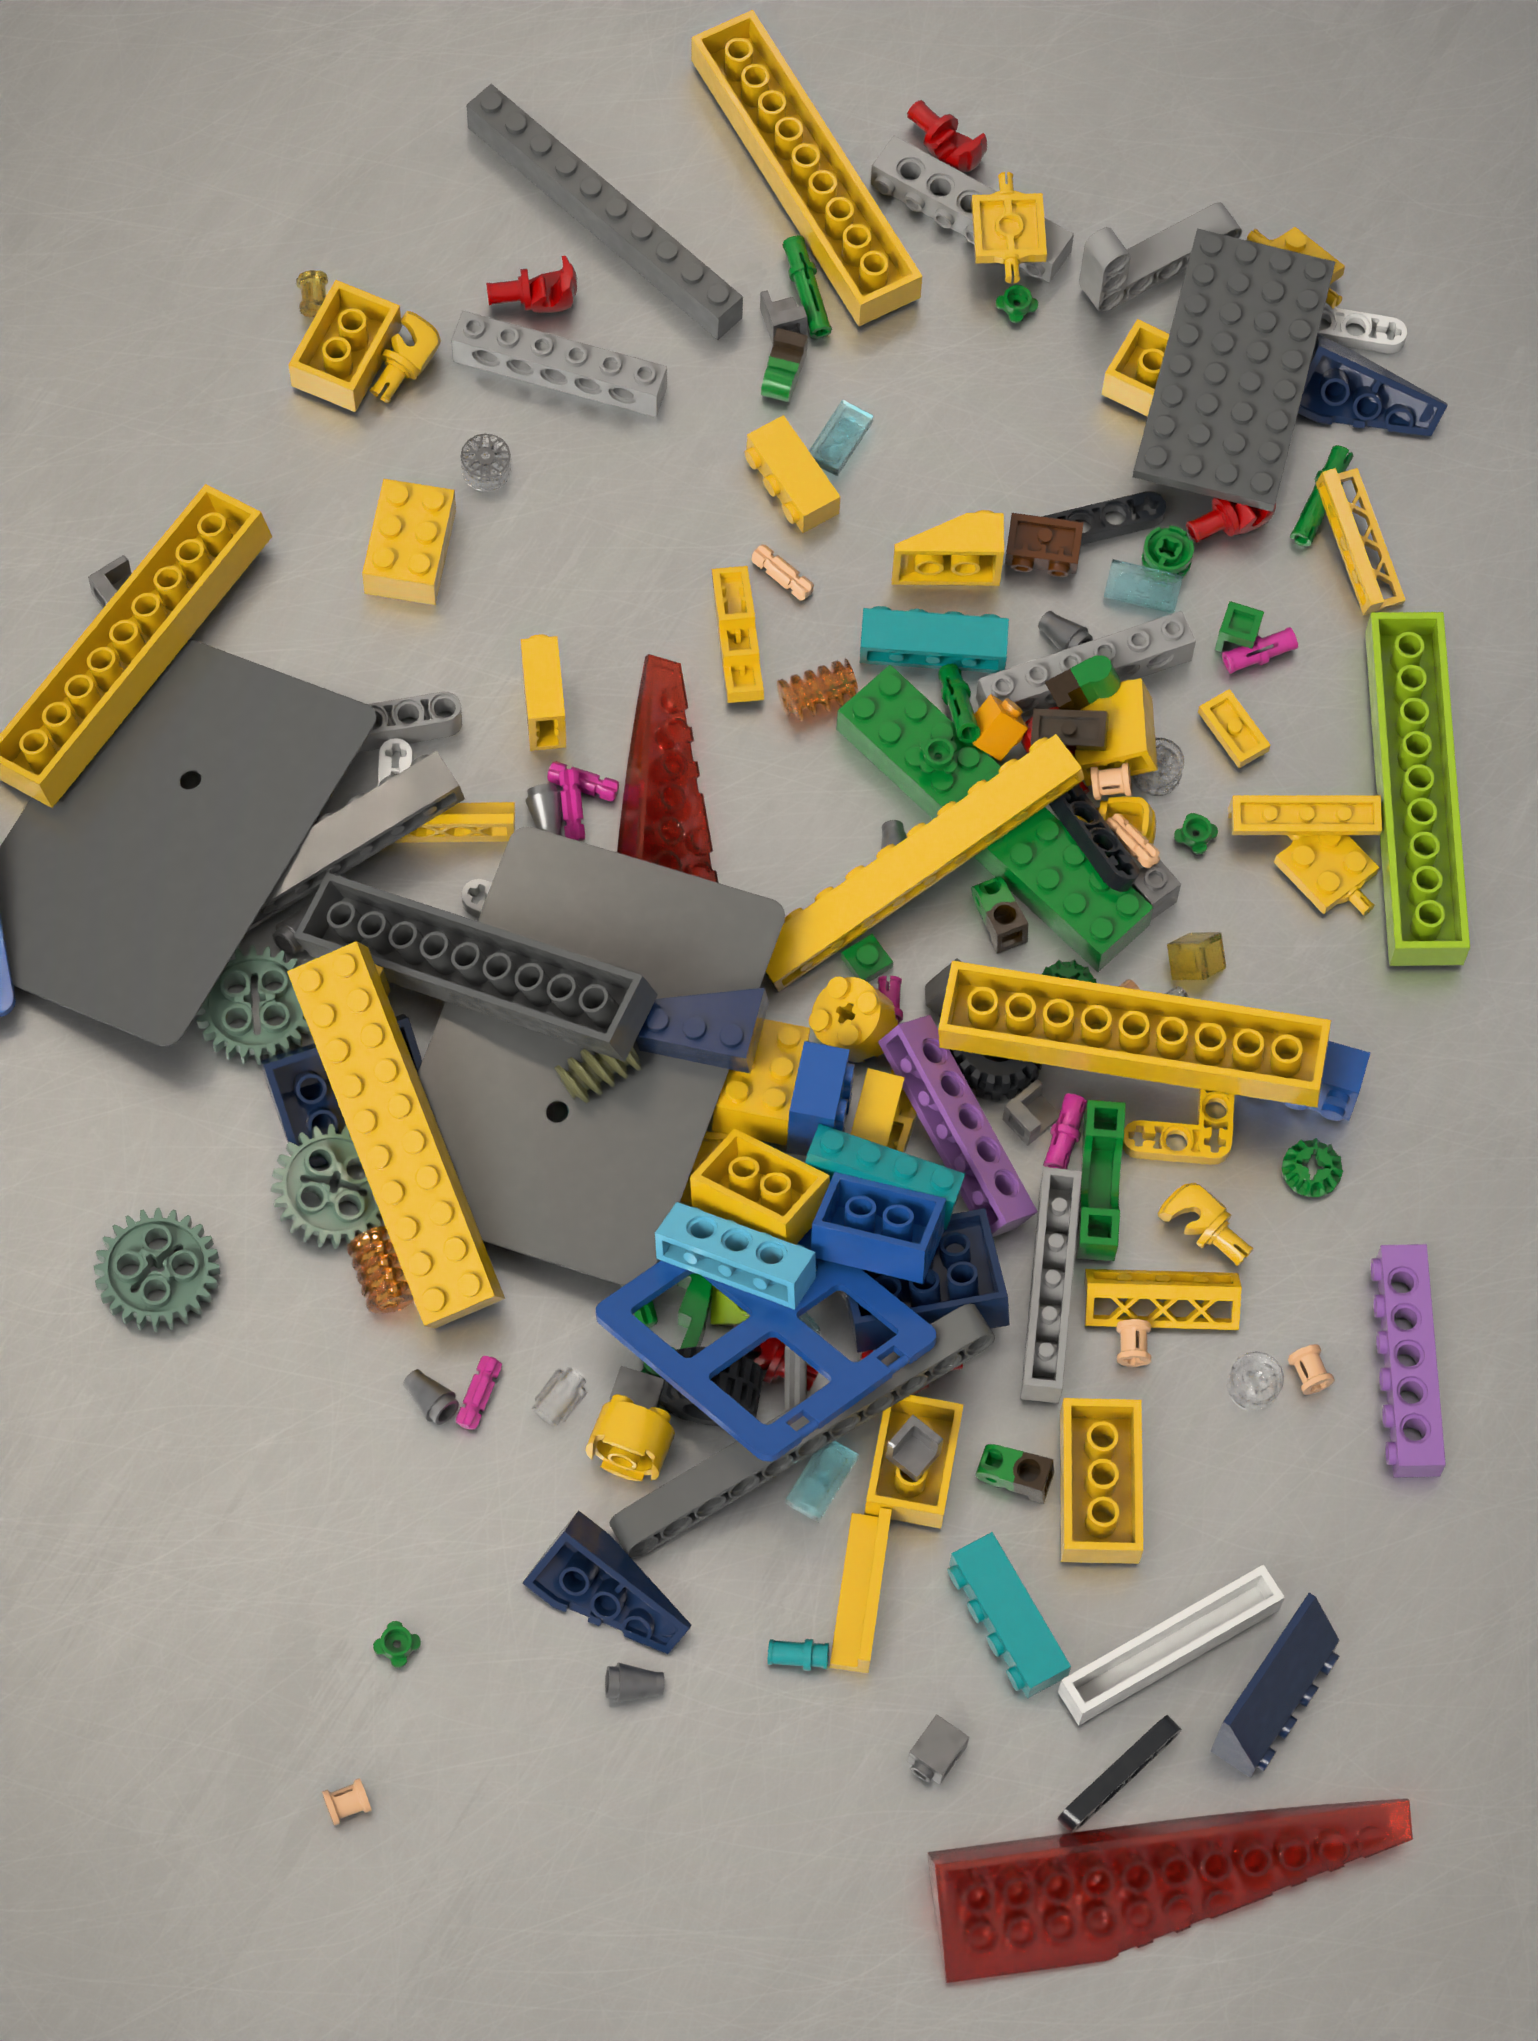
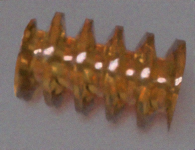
M845 658L844 666L838 660L831 662L830 670L825 665L819 666L817 668V676L812 670L804 672L803 680L797 674L790 677V686L784 679H780L777 681V690L786 715L790 717V714L794 713L800 722L804 720L803 709L807 708L813 717L817 716L818 704H821L826 712L831 711L832 699L841 708L844 705V695L848 694L852 698L858 693V685L853 669Z
M386 1226L369 1229L357 1235L347 1245V1252L353 1258L352 1267L355 1271H358L356 1278L362 1285L361 1293L367 1298L366 1307L370 1312L379 1314L402 1310L414 1301L412 1294H402L410 1288L407 1280L398 1281V1279L404 1276L402 1267H393L399 1263L396 1253H389L394 1249L391 1239L383 1240L389 1236Z

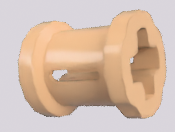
M1122 763V766L1119 768L1103 770L1091 767V781L1095 800H1101V797L1104 795L1120 793L1132 796V783L1128 763Z
M1128 1319L1118 1322L1116 1331L1120 1333V1353L1117 1354V1363L1128 1367L1150 1364L1151 1354L1147 1353V1334L1151 1331V1324L1140 1319Z
M1317 1344L1303 1347L1293 1352L1288 1358L1289 1364L1295 1366L1303 1383L1301 1391L1305 1395L1319 1392L1329 1387L1335 1381L1333 1375L1327 1373L1319 1356L1321 1348Z
M360 1778L354 1780L352 1785L334 1792L322 1791L334 1826L340 1824V1819L360 1811L365 1813L372 1811Z

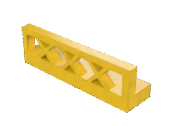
M1336 468L1322 472L1315 484L1363 616L1371 612L1403 604L1406 599L1358 468L1337 473ZM1348 480L1352 481L1356 492L1352 503L1348 502L1341 484ZM1358 500L1361 505V508L1356 506ZM1352 512L1366 519L1368 528L1364 536L1360 535ZM1370 533L1373 538V541L1368 539ZM1364 545L1378 552L1380 561L1376 569L1372 568ZM1382 566L1385 571V574L1380 572ZM1376 578L1390 585L1394 597L1383 599Z
M1233 795L1228 806V818H1232V835H1380L1382 832L1381 795Z
M515 802L458 803L394 843L508 842L510 836L515 832Z
M1085 1269V1326L1116 1327L1120 1321L1140 1319L1148 1321L1151 1324V1328L1239 1330L1242 1286L1238 1273ZM1094 1298H1111L1119 1307L1110 1315H1094ZM1120 1298L1128 1299L1125 1302H1123ZM1139 1299H1150L1157 1306L1148 1316H1137L1130 1309ZM1159 1299H1166V1301L1162 1303ZM1177 1300H1188L1196 1309L1186 1317H1176L1168 1308ZM1197 1300H1204V1302L1200 1304ZM1216 1301H1232L1231 1318H1214L1207 1309ZM1164 1313L1167 1317H1161L1160 1315Z
M880 1508L879 1517L851 1513L829 1668L869 1673L892 1509Z

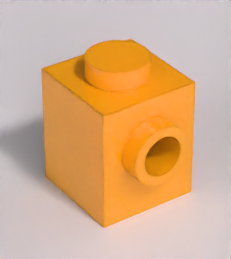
M990 694L974 714L980 728V736L976 741L972 742L973 745L1001 762L1012 747L1020 743L1028 729L1021 717L1023 713L1021 708L1008 698L1001 701Z

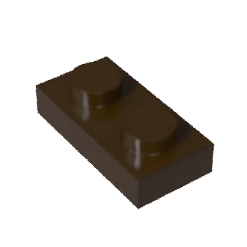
M1033 709L1030 744L1032 746L1043 737L1049 739L1057 734L1068 750L1106 751L1108 712Z

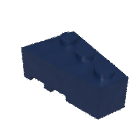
M765 988L656 999L636 1038L639 1050L751 1073L769 1005Z

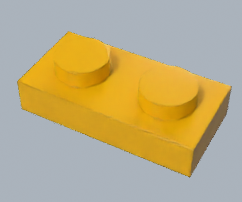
M1230 689L1199 706V715L1238 768L1269 752L1270 743Z

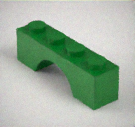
M1087 1101L1083 1126L1077 1259L1115 1261L1119 1242V1183L1126 1103Z

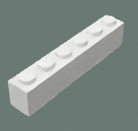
M1263 1564L1061 1680L1058 1693L1079 1726L1280 1610L1285 1597Z

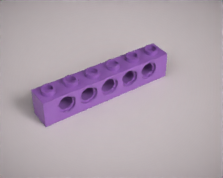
M931 1015L898 1024L878 1043L895 1075L905 1077L903 1089L945 1167L965 1173L960 1194L969 1211L986 1209L993 1237L1017 1229L1038 1211L950 1050L939 1048L938 1028Z
M1427 1244L1381 1245L1376 1258L1371 1259L1370 1270L1372 1281H1378L1379 1295H1374L1373 1308L1375 1318H1381L1382 1331H1377L1376 1346L1377 1353L1384 1354L1385 1368H1380L1379 1383L1381 1391H1387L1388 1405H1383L1382 1409L1384 1428H1390L1391 1442H1386L1385 1446L1387 1465H1393L1394 1478L1440 1477L1446 1462ZM1402 1282L1407 1285L1409 1292L1399 1293L1393 1289L1391 1283ZM1405 1318L1412 1324L1413 1328L1409 1330L1401 1329L1395 1324L1394 1320ZM1402 1354L1409 1355L1414 1359L1416 1365L1405 1366L1399 1362L1397 1356ZM1403 1391L1413 1392L1418 1397L1419 1402L1408 1403L1402 1399L1400 1393ZM1414 1428L1420 1432L1422 1439L1417 1441L1410 1440L1405 1436L1403 1430Z

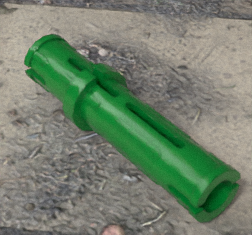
M800 235L791 236L784 240V244H782L790 266L788 270L789 278L795 282L801 306L803 305L806 312L810 336L815 339L823 338L831 333L832 327L829 323L815 278L817 269L815 264L810 262L804 237Z
M1333 446L1322 471L1317 472L1314 478L1315 483L1324 471L1336 468L1337 473L1345 472L1354 457L1353 453H1349V449L1343 446ZM1316 484L1297 524L1290 534V538L1295 539L1294 542L1301 546H1311L1319 525L1326 514Z
M946 664L938 672V678L942 684L941 696L944 703L949 706L957 737L961 742L972 743L979 738L980 728L970 703L971 691L968 683L962 678L961 669L958 670L959 667L956 664Z

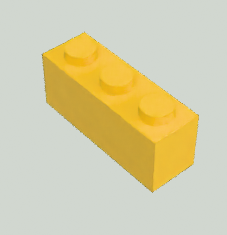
M784 415L747 434V445L744 451L746 460L752 469L758 468L761 472L767 491L772 497L777 495L783 504L784 515L791 524L796 523L802 533H805L840 513L841 496Z

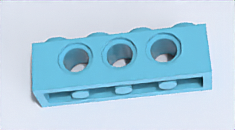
M676 1202L655 1232L656 1259L792 1309H796L816 1279V1257L814 1251L804 1246L778 1239L768 1233L745 1227L733 1220H726L704 1212L697 1207H690Z

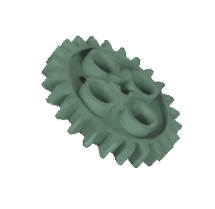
M252 945L247 956H244L239 948L236 949V959L228 962L198 1011L197 1015L201 1016L196 1020L198 1028H206L203 1031L204 1040L210 1041L214 1039V1051L218 1052L226 1047V1056L229 1060L236 1053H240L242 1064L248 1061L250 1055H255L257 1064L261 1065L260 1061L263 1060V1055L268 1054L269 1057H274L277 1055L276 1051L280 1049L284 1053L290 1051L289 1043L291 1042L301 1046L303 1042L300 1032L305 1034H311L287 973V971L298 967V960L294 958L285 963L286 956L283 950L274 958L271 956L270 946H266L262 955H257L256 949ZM253 975L258 976L259 1017L261 1033L259 1035L254 1034L253 996L251 989V977ZM271 982L283 984L280 989L275 991L265 989L266 985ZM236 984L245 987L243 991L236 994L227 991L232 985ZM275 1016L285 1019L280 1025L272 1026L267 1024V1021ZM236 1019L247 1021L241 1028L229 1026Z
M330 1124L325 1135H322L320 1129L315 1126L312 1130V1139H309L307 1135L301 1132L298 1136L300 1146L289 1142L286 1150L290 1156L280 1154L277 1162L284 1168H276L272 1173V1176L281 1182L272 1184L271 1192L282 1195L274 1201L273 1205L274 1207L286 1208L280 1220L286 1221L292 1218L294 1223L290 1232L294 1233L300 1228L304 1229V1242H307L312 1235L318 1236V1247H322L326 1238L331 1239L334 1249L338 1248L341 1238H345L351 1247L355 1243L356 1233L366 1240L369 1237L367 1226L378 1231L382 1225L376 1217L382 1216L373 1200L372 1190L367 1177L355 1180L346 1171V1168L351 1165L362 1167L352 1138L349 1136L350 1133L347 1125L341 1134H336L334 1125ZM320 1156L327 1161L329 1168L325 1171H316L310 1166L309 1159ZM302 1176L307 1177L309 1180L314 1182L304 1183L300 1180V1178ZM330 1180L338 1181L336 1193L330 1192V1185H328ZM352 1190H365L367 1195L361 1196ZM307 1192L314 1193L319 1197L321 1204L315 1208L307 1207L302 1203L301 1196ZM343 1201H350L356 1205L358 1213L354 1216H346L340 1212L338 1204Z
M156 1208L154 1218H148L144 1209L140 1210V1221L137 1222L129 1215L125 1216L128 1227L123 1229L114 1224L112 1227L116 1235L115 1239L106 1236L102 1238L108 1250L96 1251L98 1260L103 1262L94 1265L95 1275L102 1276L95 1280L97 1290H105L100 1295L103 1304L112 1302L109 1308L113 1316L123 1311L122 1320L124 1324H128L135 1317L139 1330L143 1329L147 1321L152 1323L154 1332H158L160 1322L166 1321L168 1327L172 1330L174 1329V1319L177 1317L185 1324H188V1311L191 1310L199 1315L202 1313L198 1303L200 1300L211 1303V1294L206 1289H218L217 1280L211 1277L220 1274L219 1264L212 1263L219 1259L217 1249H209L214 1244L211 1235L202 1237L204 1234L202 1224L196 1225L191 1229L192 1220L189 1215L179 1222L176 1210L174 1209L167 1218H163L160 1208ZM162 1238L167 1240V1244L161 1249L155 1250L148 1247L154 1239ZM177 1247H183V1250H179L174 1253V1250ZM128 1264L139 1266L138 1271L133 1275L127 1276L120 1273L122 1268ZM181 1264H191L194 1266V1269L189 1274L179 1275L175 1273V1270ZM153 1266H155L157 1269H161L163 1267L164 1271L161 1273H159L157 1270L151 1272L150 1269ZM140 1286V1289L136 1293L131 1292L132 1289L138 1288ZM159 1289L166 1292L165 1296L159 1301L147 1299L148 1294L153 1290Z

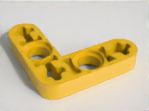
M1199 1089L1197 1125L1146 1120L1132 1121L1124 1128L1122 1149L1127 1155L1137 1159L1208 1165L1220 1164L1228 1158L1232 1146L1235 1095ZM1211 1102H1218L1225 1107L1227 1114L1220 1119L1211 1118L1206 1113L1205 1107ZM1212 1129H1219L1217 1143L1222 1147H1219L1217 1153L1211 1152V1147L1207 1145L1211 1139ZM1135 1132L1142 1133V1138L1145 1139L1142 1146H1135V1140L1131 1139L1134 1137ZM1156 1133H1161L1158 1144L1159 1149L1154 1148L1155 1141H1152L1155 1139ZM1172 1134H1179L1185 1138L1187 1146L1181 1151L1172 1150L1167 1146L1166 1138Z

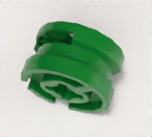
M1169 525V528L1162 529L1159 526L1152 530L1145 539L1141 558L1144 571L1149 577L1162 583H1173L1181 580L1190 571L1194 553L1193 540L1188 538L1186 531L1176 526Z

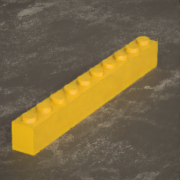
M1057 734L1049 739L1043 737L1036 741L1029 748V753L1019 760L1016 758L1009 760L1000 767L998 775L988 782L986 780L977 782L968 790L969 795L957 803L951 801L944 805L937 812L938 816L927 824L922 822L908 831L907 838L896 846L889 844L881 849L876 855L877 859L866 867L860 865L852 869L846 875V880L835 888L830 886L817 894L814 899L815 902L804 910L797 908L785 917V923L782 926L765 972L777 991L780 992L1083 781L1084 775L1081 766Z

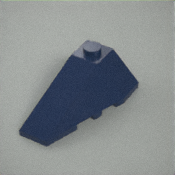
M1318 334L1298 414L1322 424L1332 425V423L1353 425L1355 428L1365 429V427L1388 429L1389 432L1432 436L1448 404L1357 352Z
M579 1510L522 1582V1584L553 1608L563 1612L569 1609L589 1617L588 1622L597 1626H600L601 1623L621 1630L624 1637L669 1654L691 1627L689 1621L612 1536Z

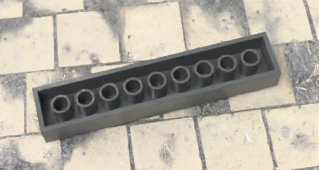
M328 872L293 936L310 956L319 958L357 941L369 948L374 964L384 968L387 982L624 1062L658 996L643 975Z

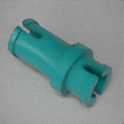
M774 1639L769 1641L768 1665L803 1666V1670L811 1671L812 1667L828 1668L829 1643H814V1639H805V1642L776 1641Z

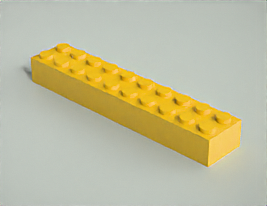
M751 10L693 36L691 39L692 63L799 233L804 237L806 244L857 325L862 326L921 298L922 274L755 12Z
M207 484L202 487L0 733L1 781L51 808L55 806L272 538L261 511Z
M355 941L287 971L424 1326L436 1329L504 1300L503 1291L369 948Z
M952 961L938 1034L939 1048L1318 1108L1331 1020Z

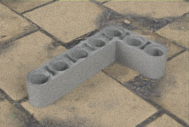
M1221 202L1214 203L1127 250L1111 228H1102L1093 233L1084 245L1079 285L1099 312H1106L1186 270L1197 228L1235 238L1241 236L1242 229Z

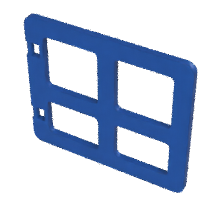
M812 1229L796 1245H801L811 1250ZM817 1258L816 1279L796 1309L703 1276L749 1314L750 1317L691 1358L681 1356L638 1320L633 1313L694 1272L660 1261L596 1306V1320L604 1329L762 1461H775L800 1444L806 1436L816 1429L824 1427L891 1379L893 1374L905 1365L913 1363L930 1351L936 1344V1330L862 1269ZM843 1291L897 1335L862 1360L852 1362L802 1322L799 1317L834 1292ZM774 1337L783 1342L830 1382L778 1420L766 1425L756 1419L710 1379L767 1339ZM892 1352L900 1356V1358L888 1366L881 1362L882 1359ZM803 1416L810 1421L798 1431H795L790 1426Z

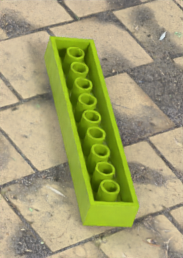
M1371 612L1365 631L1376 791L1377 795H1381L1382 832L1380 834L1389 966L1464 965L1470 950L1444 612Z

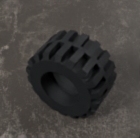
M949 1049L969 1087L977 1090L976 1097L984 1099L985 1094L992 1095L991 1101H1000V1096L1005 1094L1008 1100L1015 1098L1017 1090L1022 1092L1030 1085V1082L1033 1083L1037 1080L1039 1071L1042 1068V1064L1014 1059L997 1062L985 1058L982 1054Z
M688 1347L675 1351L685 1358H691L706 1347ZM743 1356L710 1380L756 1418L764 1371L760 1365ZM664 1379L660 1398L661 1405L682 1419L703 1425L720 1427Z

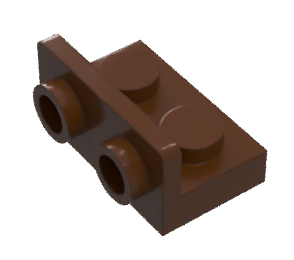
M1012 513L1005 564L1011 565L1012 569L1020 572H1031L1033 569L1048 570V574L1056 577H1067L1069 574H1076L1084 522Z

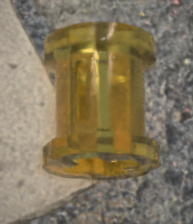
M305 271L299 274L296 279V285L301 289L302 296L299 309L304 316L315 317L327 296L325 286L328 283V276L323 271Z

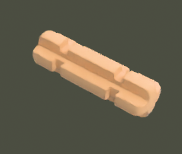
M760 545L752 554V562L761 569L766 568V573L785 589L789 590L791 588L793 590L791 593L799 600L804 601L814 590V584L805 576H798L800 572L779 555L773 556L774 551L768 546Z
M1116 813L1113 817H1108L1106 823L1124 848L1134 858H1138L1137 861L1143 867L1151 868L1154 864L1159 863V850L1153 844L1148 843L1149 840L1132 824L1128 823L1129 821L1123 815Z

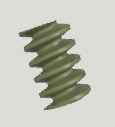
M633 1046L625 1062L597 1052L593 1055L584 1048L580 1051L582 1063L570 1057L567 1059L569 1071H566L560 1065L554 1067L572 1099L575 1101V1098L578 1097L586 1104L590 1102L589 1089H592L600 1096L603 1094L602 1081H605L611 1087L616 1085L614 1073L617 1072L624 1079H627L629 1077L627 1065L630 1064L638 1071L642 1069L640 1059Z

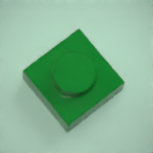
M873 934L868 935L841 952V959L854 977L865 980L868 983L893 968L892 959Z

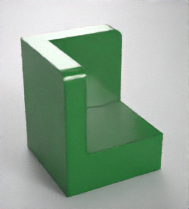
M1229 601L1215 650L1222 652L1225 641L1253 649L1264 611Z

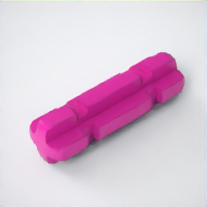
M557 761L552 762L547 774L548 781L560 785L559 772L567 769V765ZM571 767V769H577L579 772L580 785H577L582 793L595 796L597 793L600 794L599 798L607 801L615 800L619 791V782L617 780L607 777L602 780L598 774Z
M577 769L561 770L559 772L560 787H563V791H560L563 821L567 823V826H564L565 837L582 841L585 839L584 824H581V820H584L581 790L577 787V785H580L579 772Z
M482 1356L476 1368V1371H479L478 1375H473L463 1400V1404L466 1405L459 1409L456 1423L465 1429L475 1430L478 1427L482 1417L479 1412L485 1410L495 1382L492 1380L493 1378L497 1379L502 1363L494 1357Z

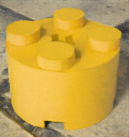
M838 976L831 979L816 998L812 1013L809 1016V1025L820 1042L828 1046L849 1049V1061L859 1063L865 1062L864 1059L872 1056L878 1057L884 1053L878 1041L898 1025V1020L895 1018V1007L892 1001L871 984L856 977L843 978Z
M613 1395L611 1401L605 1403L601 1408L585 1448L586 1454L591 1460L594 1454L603 1460L600 1467L616 1476L632 1481H642L644 1475H651V1481L656 1480L675 1436V1431L669 1423L671 1415L661 1408L651 1407L647 1409L636 1405L630 1398L624 1395Z

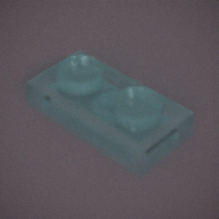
M842 399L809 450L820 468L838 477L873 423V415Z
M1113 559L1104 597L1174 613L1183 576Z
M833 1441L816 1451L788 1494L785 1504L819 1523L856 1464L859 1454L837 1441Z

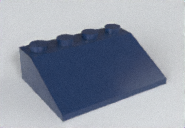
M405 1014L395 1016L418 1073L422 1058L409 1017ZM315 1043L260 1061L287 1143L292 1142L300 1146L298 1136L301 1132L307 1135L309 1139H312V1130L315 1126L320 1129L322 1135L327 1133L330 1124L334 1125L336 1134L342 1133L346 1123ZM320 1156L309 1159L312 1168L327 1164V1161Z
M985 1208L952 1214L947 1229H944L923 1284L863 1270L929 1324L934 1323L963 1305L975 1304L990 1329L1010 1325L1008 1294ZM845 1293L857 1353L876 1350L897 1335Z
M1308 1593L1224 1719L1212 1746V1753L1250 1778L1257 1768L1264 1772L1277 1752L1271 1746L1278 1736L1283 1739L1287 1738L1298 1720L1292 1716L1299 1704L1304 1707L1308 1706L1319 1687L1313 1684L1320 1672L1328 1675L1340 1657L1334 1652L1340 1640L1316 1596Z

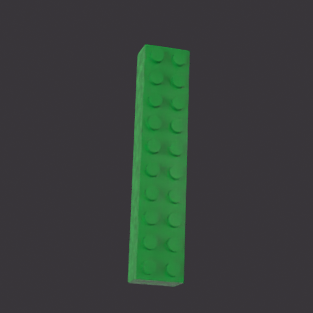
M891 665L886 667L838 709L836 730L932 819L938 816L937 812L951 801L957 803L969 795L968 790L981 780L988 782L999 774L998 770L1001 766L986 752L974 746L973 743L961 742L957 737L954 723ZM944 738L954 741L957 745V750L954 753V761L957 763L956 771L952 774H946L944 771H933L931 774L924 773L920 768V763L923 761V752L920 750L921 743L926 739ZM940 754L935 755V758L941 759L942 756ZM1045 807L974 856L993 876H1001L1009 890L1097 972L1104 968L1150 925L1154 907L1132 887L1126 892H1119L1110 888L1099 876L1062 822Z

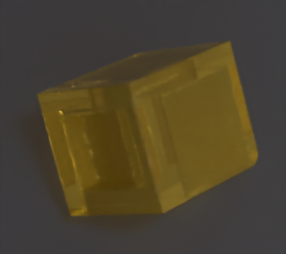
M1221 932L1188 933L1167 944L1172 980H1205L1226 968Z

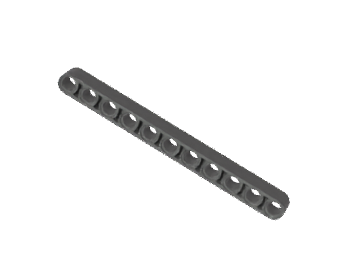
M975 1304L963 1305L930 1324L936 1330V1344L930 1351L913 1363L905 1365L894 1373L891 1379L824 1427L813 1431L802 1439L800 1444L775 1461H762L736 1441L619 1511L611 1518L609 1524L623 1550L631 1558L647 1554L983 1352L994 1342L995 1335ZM892 1352L882 1359L881 1362L888 1366L900 1358V1356ZM794 1407L777 1416L776 1418L772 1419L771 1421L767 1422L766 1425L772 1424L780 1417L785 1415L787 1412L792 1410ZM803 1416L790 1426L795 1431H798L810 1421Z

